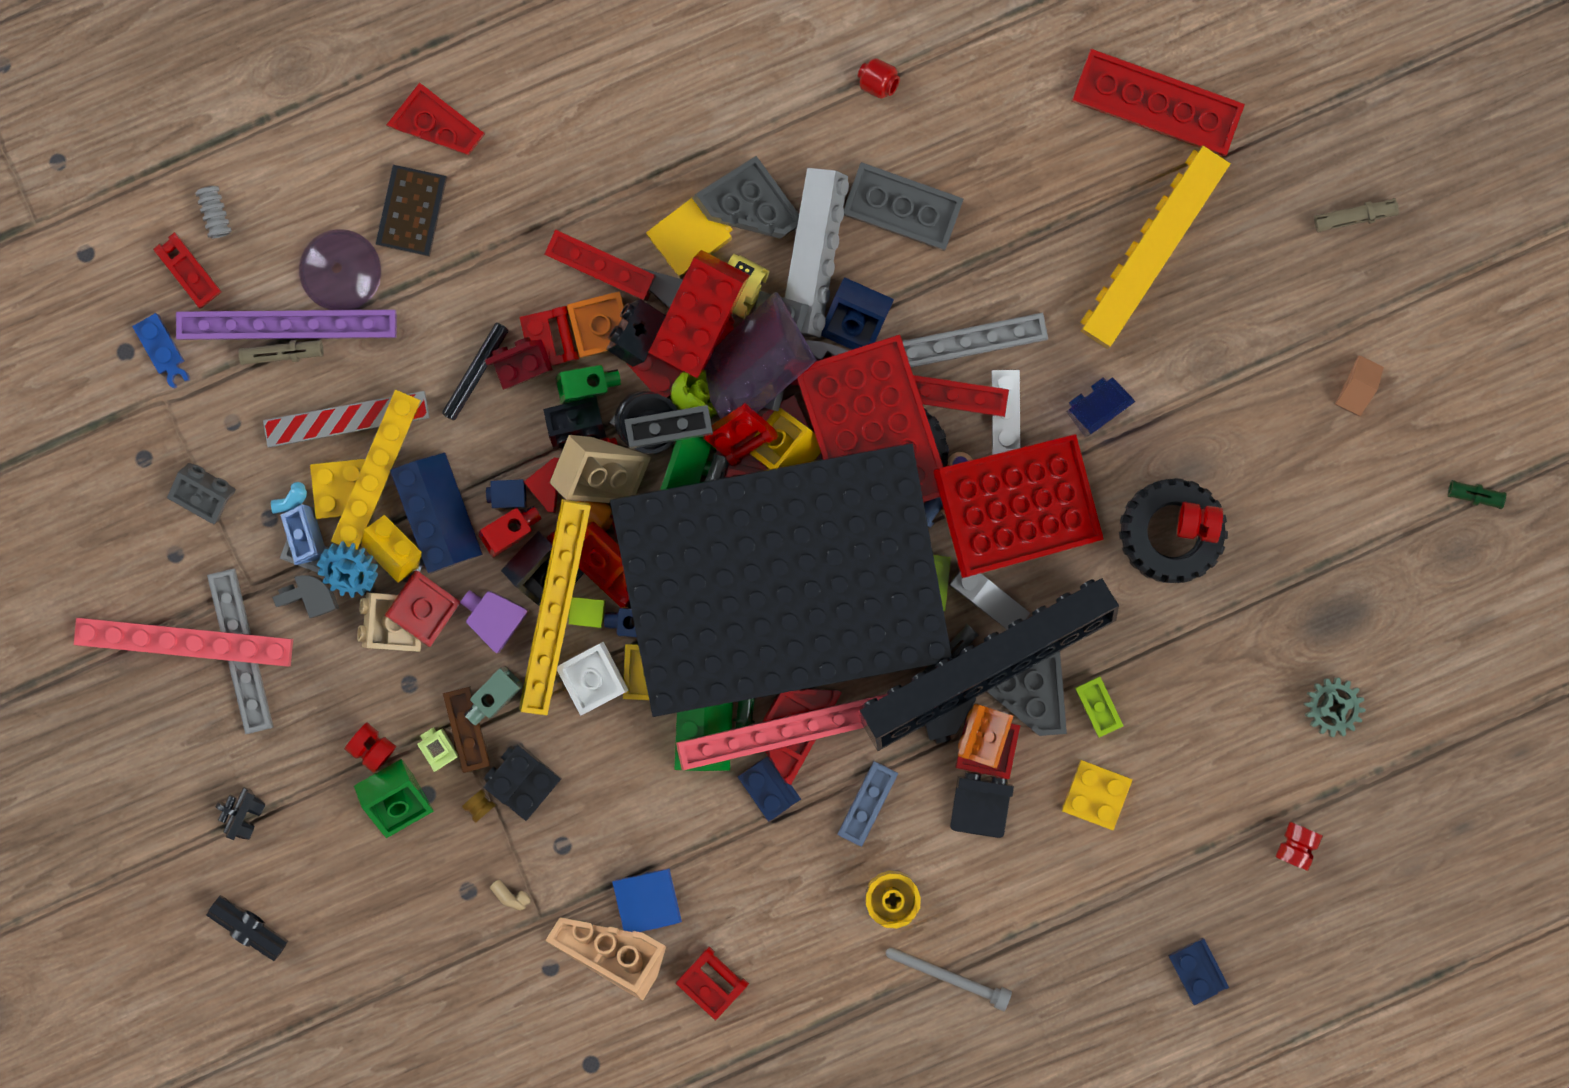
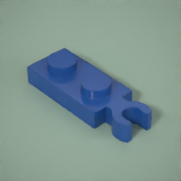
M155 313L132 326L159 374L168 373L167 382L170 387L177 388L174 378L178 374L182 375L184 381L188 382L190 380L189 374L178 366L184 362V359L159 314Z

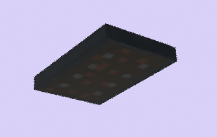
M393 165L376 245L430 257L447 176Z

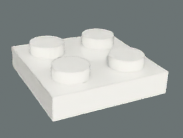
M604 642L557 667V672L580 716L629 691Z

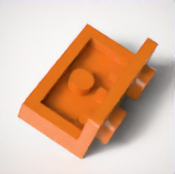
M974 704L967 715L966 722L968 725L965 734L961 736L958 743V756L997 768L1013 715Z

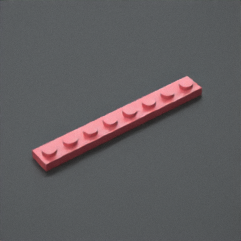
M76 618L74 645L289 667L291 666L293 639Z
M887 694L676 742L681 769H692L864 728L860 717V710L863 709L862 705L873 698L879 700L887 696Z

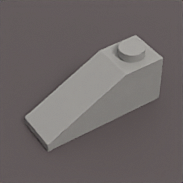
M959 570L949 583V586L1005 629H1008V625L1017 619L1022 618L1024 621L1030 614V612L981 573L962 578Z

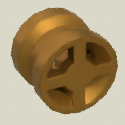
M481 789L461 807L464 811H469L472 815V820L477 823L496 804L493 801H489L485 797V792Z

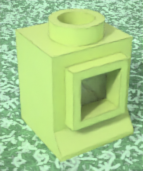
M433 727L420 736L423 741L417 745L434 772L459 757L457 749L443 728L436 731Z

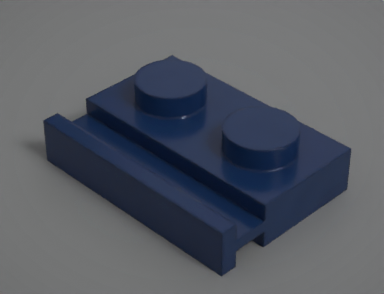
M768 756L738 776V779L768 822L801 800L793 786L785 783Z
M1204 938L1168 955L1194 1006L1229 988Z

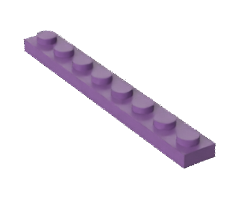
M396 310L176 312L177 340L397 338Z

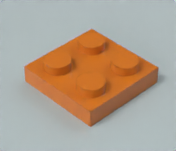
M620 291L567 304L580 358L608 352L606 349L610 343V340H608L609 334L615 326L619 325L622 319L620 313L624 305Z

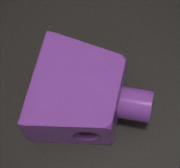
M469 590L460 602V604L472 612L466 623L496 653H500L530 612L527 608L492 591H488L483 598H480Z

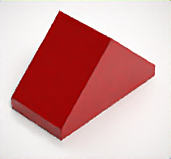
M556 457L552 458L524 481L544 508L550 513H556L558 491L550 484L559 458Z

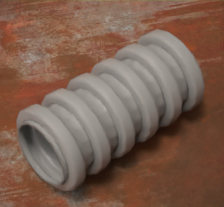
M218 186L204 187L195 192L196 197L200 198L198 205H202L200 212L204 213L203 221L207 222L205 225V229L209 230L207 236L211 239L220 238L232 232L231 228L227 226L229 220L225 219L227 213L222 209L224 208V203L220 202L222 196L218 194L220 191Z

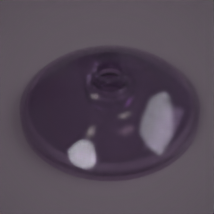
M343 229L330 230L315 237L305 248L300 259L299 277L306 294L319 306L328 310H353L365 304L376 292L381 279V262L376 249L360 234ZM337 263L341 264L342 270L339 273H334L333 266Z

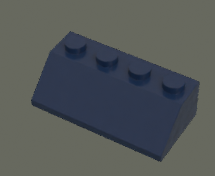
M445 452L390 470L418 548L422 552L421 556L428 573L432 574L483 555Z

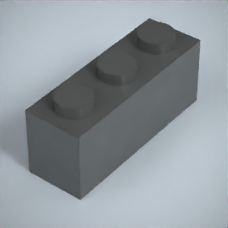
M708 405L625 419L630 449L713 434Z

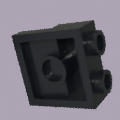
M521 744L516 748L511 745L501 756V759L504 760L503 764L498 769L493 766L483 778L487 782L483 788L527 821L562 778Z

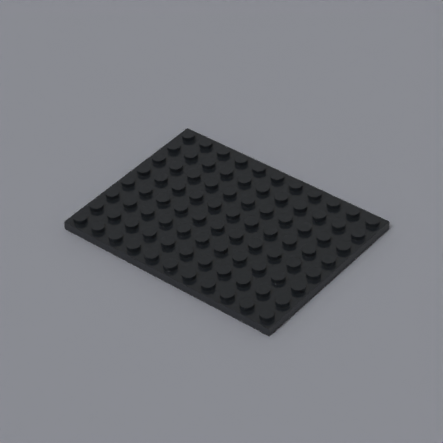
M912 442L610 499L652 717L934 665L946 658L952 660Z

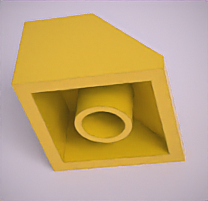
M779 408V411H774L767 420L776 430L778 438L771 443H764L749 454L768 469L814 461L821 453L815 433L786 411Z

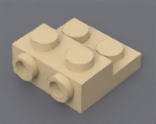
M366 592V598H361L359 610L360 614H364V623L358 627L357 639L358 642H362V647L420 652L421 642L384 616L398 595Z

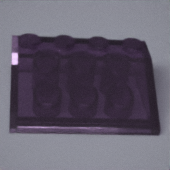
M778 293L772 294L715 347L705 372L711 403L720 419L745 403L757 413L817 361Z

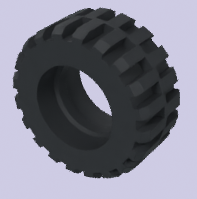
M1174 478L1147 485L1134 494L1132 500L1128 501L1125 506L1124 515H1121L1119 539H1122L1124 555L1128 556L1129 563L1134 568H1137L1142 575L1158 582L1184 583L1203 576L1207 570L1217 564L1218 557L1225 550V546H1223L1224 541L1228 539V531L1225 530V523H1227L1226 514L1223 515L1222 529L1217 543L1201 541L1198 536L1194 547L1188 553L1179 557H1168L1154 549L1148 538V524L1156 511L1168 505L1182 506L1183 502L1199 504L1201 509H1204L1206 506L1221 508L1222 505L1211 496L1213 493L1207 488L1203 489L1198 483Z

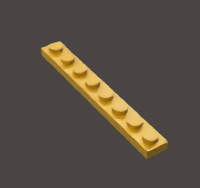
M565 499L561 501L519 710L524 713L548 715L591 508L589 503Z

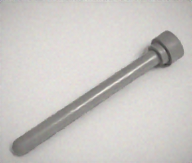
M894 948L886 950V956L889 959L989 999L996 1009L1005 1011L1012 995L1011 990L1003 987L1001 989L995 988L994 990Z

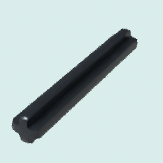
M500 323L494 324L442 411L445 417L450 420H456L488 367L485 360L493 357L492 352L500 347L506 337L508 328Z

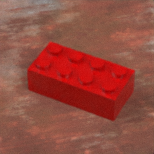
M700 250L693 258L648 353L698 378L705 370L750 275Z

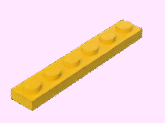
M394 391L331 542L340 545L341 541H344L347 547L355 543L358 550L363 538L364 529L369 525L391 473L390 470L394 466L421 400L400 391Z

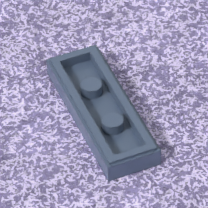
M873 761L837 835L861 847L863 846L898 775L897 772Z

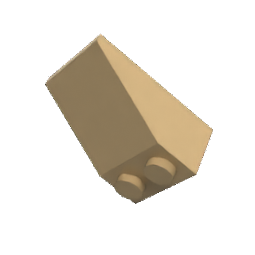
M569 435L550 484L566 500L610 503V499L636 495L651 457L648 454L593 437Z

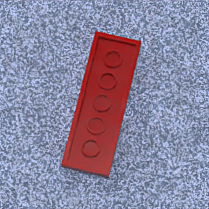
M1094 49L1089 51L1071 101L1199 148L1205 146L1215 154L1224 157L1227 156L1245 106L1244 103Z

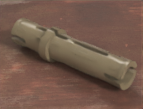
M1396 198L1375 203L1369 201L1359 207L1314 215V224L1317 233L1357 223L1368 222L1370 224L1374 223L1377 219L1399 215V207Z
M321 339L307 342L290 340L288 344L239 348V361L241 365L283 360L299 362L302 358L323 357V344ZM275 352H277V354L257 355V354H265V353H275Z

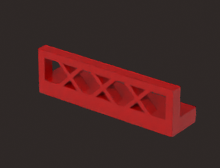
M555 229L544 255L642 300L648 301L651 295L648 292L656 275Z

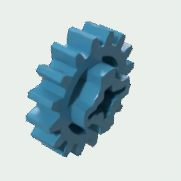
M341 541L339 547L333 543L329 549L325 548L317 563V566L320 567L318 575L325 576L322 582L324 584L330 583L332 585L331 591L340 590V596H343L345 592H349L351 597H354L357 592L363 596L366 590H371L378 576V573L375 572L378 565L371 563L372 555H364L365 548L357 550L355 543L347 547L344 541Z

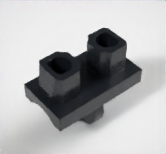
M243 787L235 806L234 803L237 798L229 795L226 803L217 802L215 806L218 810L222 811L218 820L226 823L228 819L223 832L227 834L226 838L234 840L235 837L249 840L255 826L243 821L246 813L249 812L260 816L265 807L263 800L255 796L252 790Z

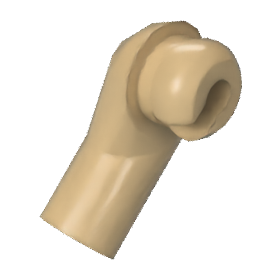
M497 880L490 886L491 891L500 902L513 909L523 910L531 901L528 894L524 891H520L516 896L512 894L501 880Z

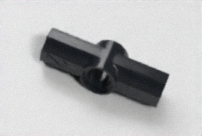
M221 895L206 914L207 917L228 930L230 936L236 941L248 947L252 946L272 961H276L288 943V940L267 927L259 916L248 910H242Z

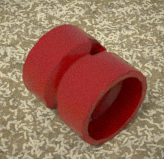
M1183 502L1179 514L1177 537L1194 539L1196 536H1199L1201 541L1217 543L1222 529L1223 508L1206 506L1204 509H1201L1199 504Z
M366 722L351 738L344 750L355 759L362 758V764L372 773H376L397 746L386 737L379 738V731ZM367 743L372 745L370 750H367L365 747Z
M1289 822L1284 834L1287 840L1280 843L1275 857L1309 871L1314 859L1311 852L1318 849L1323 835Z

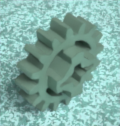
M1335 677L1333 684H1331V681L1325 678L1323 681L1324 686L1315 683L1314 687L1317 691L1315 693H1307L1312 699L1311 702H1304V706L1310 707V711L1305 713V717H1313L1314 720L1311 721L1310 726L1316 727L1319 725L1318 732L1320 734H1324L1328 729L1330 737H1335L1336 731H1338L1340 736H1346V728L1355 731L1353 723H1362L1363 721L1358 717V713H1363L1366 710L1359 707V703H1362L1364 698L1356 697L1360 689L1357 687L1350 689V681L1346 680L1341 685V679ZM1336 689L1344 691L1349 697L1341 698ZM1323 694L1324 699L1321 705L1317 706L1318 700ZM1333 701L1340 704V707L1336 709L1337 713L1329 710V707L1333 706ZM1352 709L1349 718L1346 720L1345 716L1348 710ZM1327 716L1331 718L1334 726L1326 724L1320 717Z

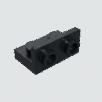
M596 396L543 409L553 449H563L569 435L593 437L596 439L606 437Z

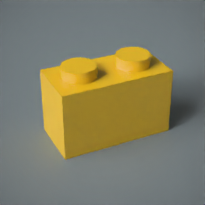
M385 515L364 529L361 546L398 583L419 567L422 552Z

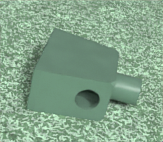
M506 666L499 668L470 698L474 705L464 714L465 717L475 726L485 716L489 719L494 717L523 688L524 684ZM489 694L494 697V702L491 705L486 701V697Z

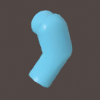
M295 482L291 485V490L285 499L271 500L272 513L288 512L302 505L307 496L305 485L301 482Z

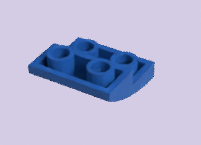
M670 868L612 881L624 931L642 932L682 922Z

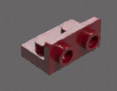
M530 337L520 339L514 342L516 347L509 350L508 347L494 350L492 352L493 357L485 360L486 365L494 364L503 390L553 370L542 339L532 341Z

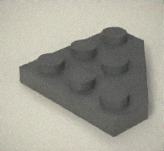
M757 156L699 191L692 198L709 221L780 239L797 228L798 212Z
M1060 652L987 691L1037 735L1067 734Z

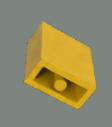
M691 198L647 231L646 234L681 279L686 275L693 258L700 250L710 255L714 254L732 240L730 232L733 229L731 226L709 221Z

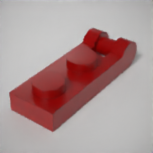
M174 232L168 237L169 240L163 245L158 244L153 250L201 309L222 293V291L179 235ZM177 248L180 253L172 259L169 253Z

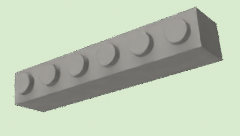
M807 168L785 293L786 299L809 305L801 331L803 336L821 338V332L825 326L824 315L826 303L830 298V280L835 270L834 257L839 245L840 222L844 217V199L849 189L848 176L836 170Z

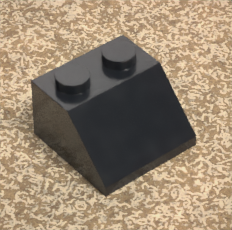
M538 531L504 566L501 572L516 588L540 607L553 543ZM579 568L577 571L575 583L584 574Z

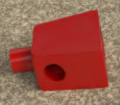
M531 506L522 513H520L518 508H515L479 531L478 537L491 557L495 558L529 536L532 531L530 526L542 518L534 506ZM514 523L519 529L512 532L509 530L508 525Z

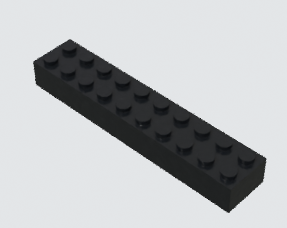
M1103 578L1097 581L1091 579L1080 586L1081 590L1073 594L1067 592L1056 599L1057 603L1047 608L1044 605L1032 612L1033 616L1024 621L1022 618L1015 620L1008 625L1006 631L1000 634L998 632L991 633L984 638V643L976 647L970 645L961 650L960 656L953 660L946 658L936 664V669L927 674L925 671L920 672L911 678L912 682L903 687L901 685L894 686L887 691V696L879 700L873 698L862 705L863 709L860 710L861 723L876 750L880 751L974 697L976 698L1117 621L1119 604Z

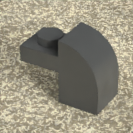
M296 576L294 578L298 588H295L293 584L278 589L279 595L272 597L276 607H283L303 599L309 618H315L339 609L334 592L330 590L329 584H324L322 582L323 579L316 576Z

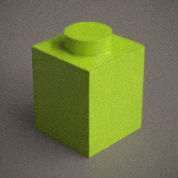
M572 597L568 624L603 628L606 600Z

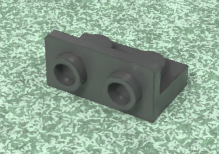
M188 463L177 473L167 499L215 525L219 521L228 499L235 493L236 489L230 486L224 479L216 478L205 472L201 466Z

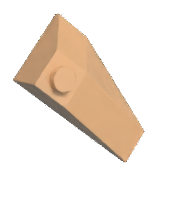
M561 917L545 940L553 947L642 1001L658 976L666 949L665 945L641 932H629L614 927H602Z

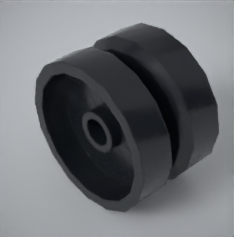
M637 391L629 394L620 402L615 412L617 434L629 446L625 419L671 412L678 409L670 399L652 391ZM675 441L634 449L642 453L656 454L668 449Z

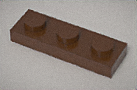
M470 686L443 693L463 773L491 766L480 722L475 726L464 715L474 705L470 700L473 696Z

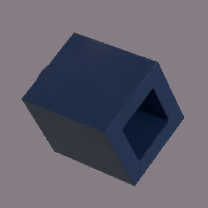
M525 480L490 481L491 487H486L487 503H491L493 509L527 508Z

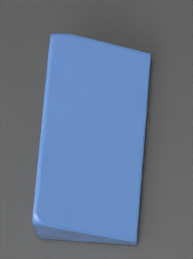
M302 504L281 514L294 564L300 565L319 560L325 550V545L314 509Z

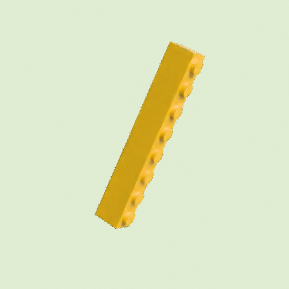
M1202 146L1198 152L1196 150L1191 152L1185 161L1188 168L1184 174L1178 172L1170 184L1174 188L1169 197L1163 195L1156 205L1155 209L1159 211L1154 220L1147 219L1140 230L1144 235L1138 243L1133 241L1125 253L1129 258L1124 265L1119 263L1110 277L1114 280L1110 287L1106 288L1103 286L1095 298L1099 302L1094 311L1088 309L1080 321L1084 325L1080 332L1106 349L1111 347L1231 164L1205 146Z

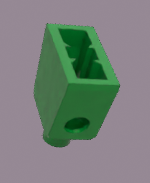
M602 365L560 372L555 378L560 404L595 396H604L608 392L607 388L621 385L618 369L604 372ZM592 378L596 386H589L587 379Z

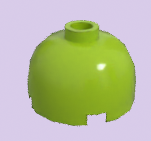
M705 370L698 378L683 371L672 385L671 399L678 410L708 405L710 419H712L726 405L725 393L723 392L720 395L719 390L716 388L719 385L718 381Z

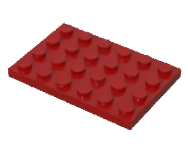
M900 334L794 369L823 459L912 442L923 502L941 497L934 470L943 468Z
M1076 434L934 470L962 578L1104 540Z

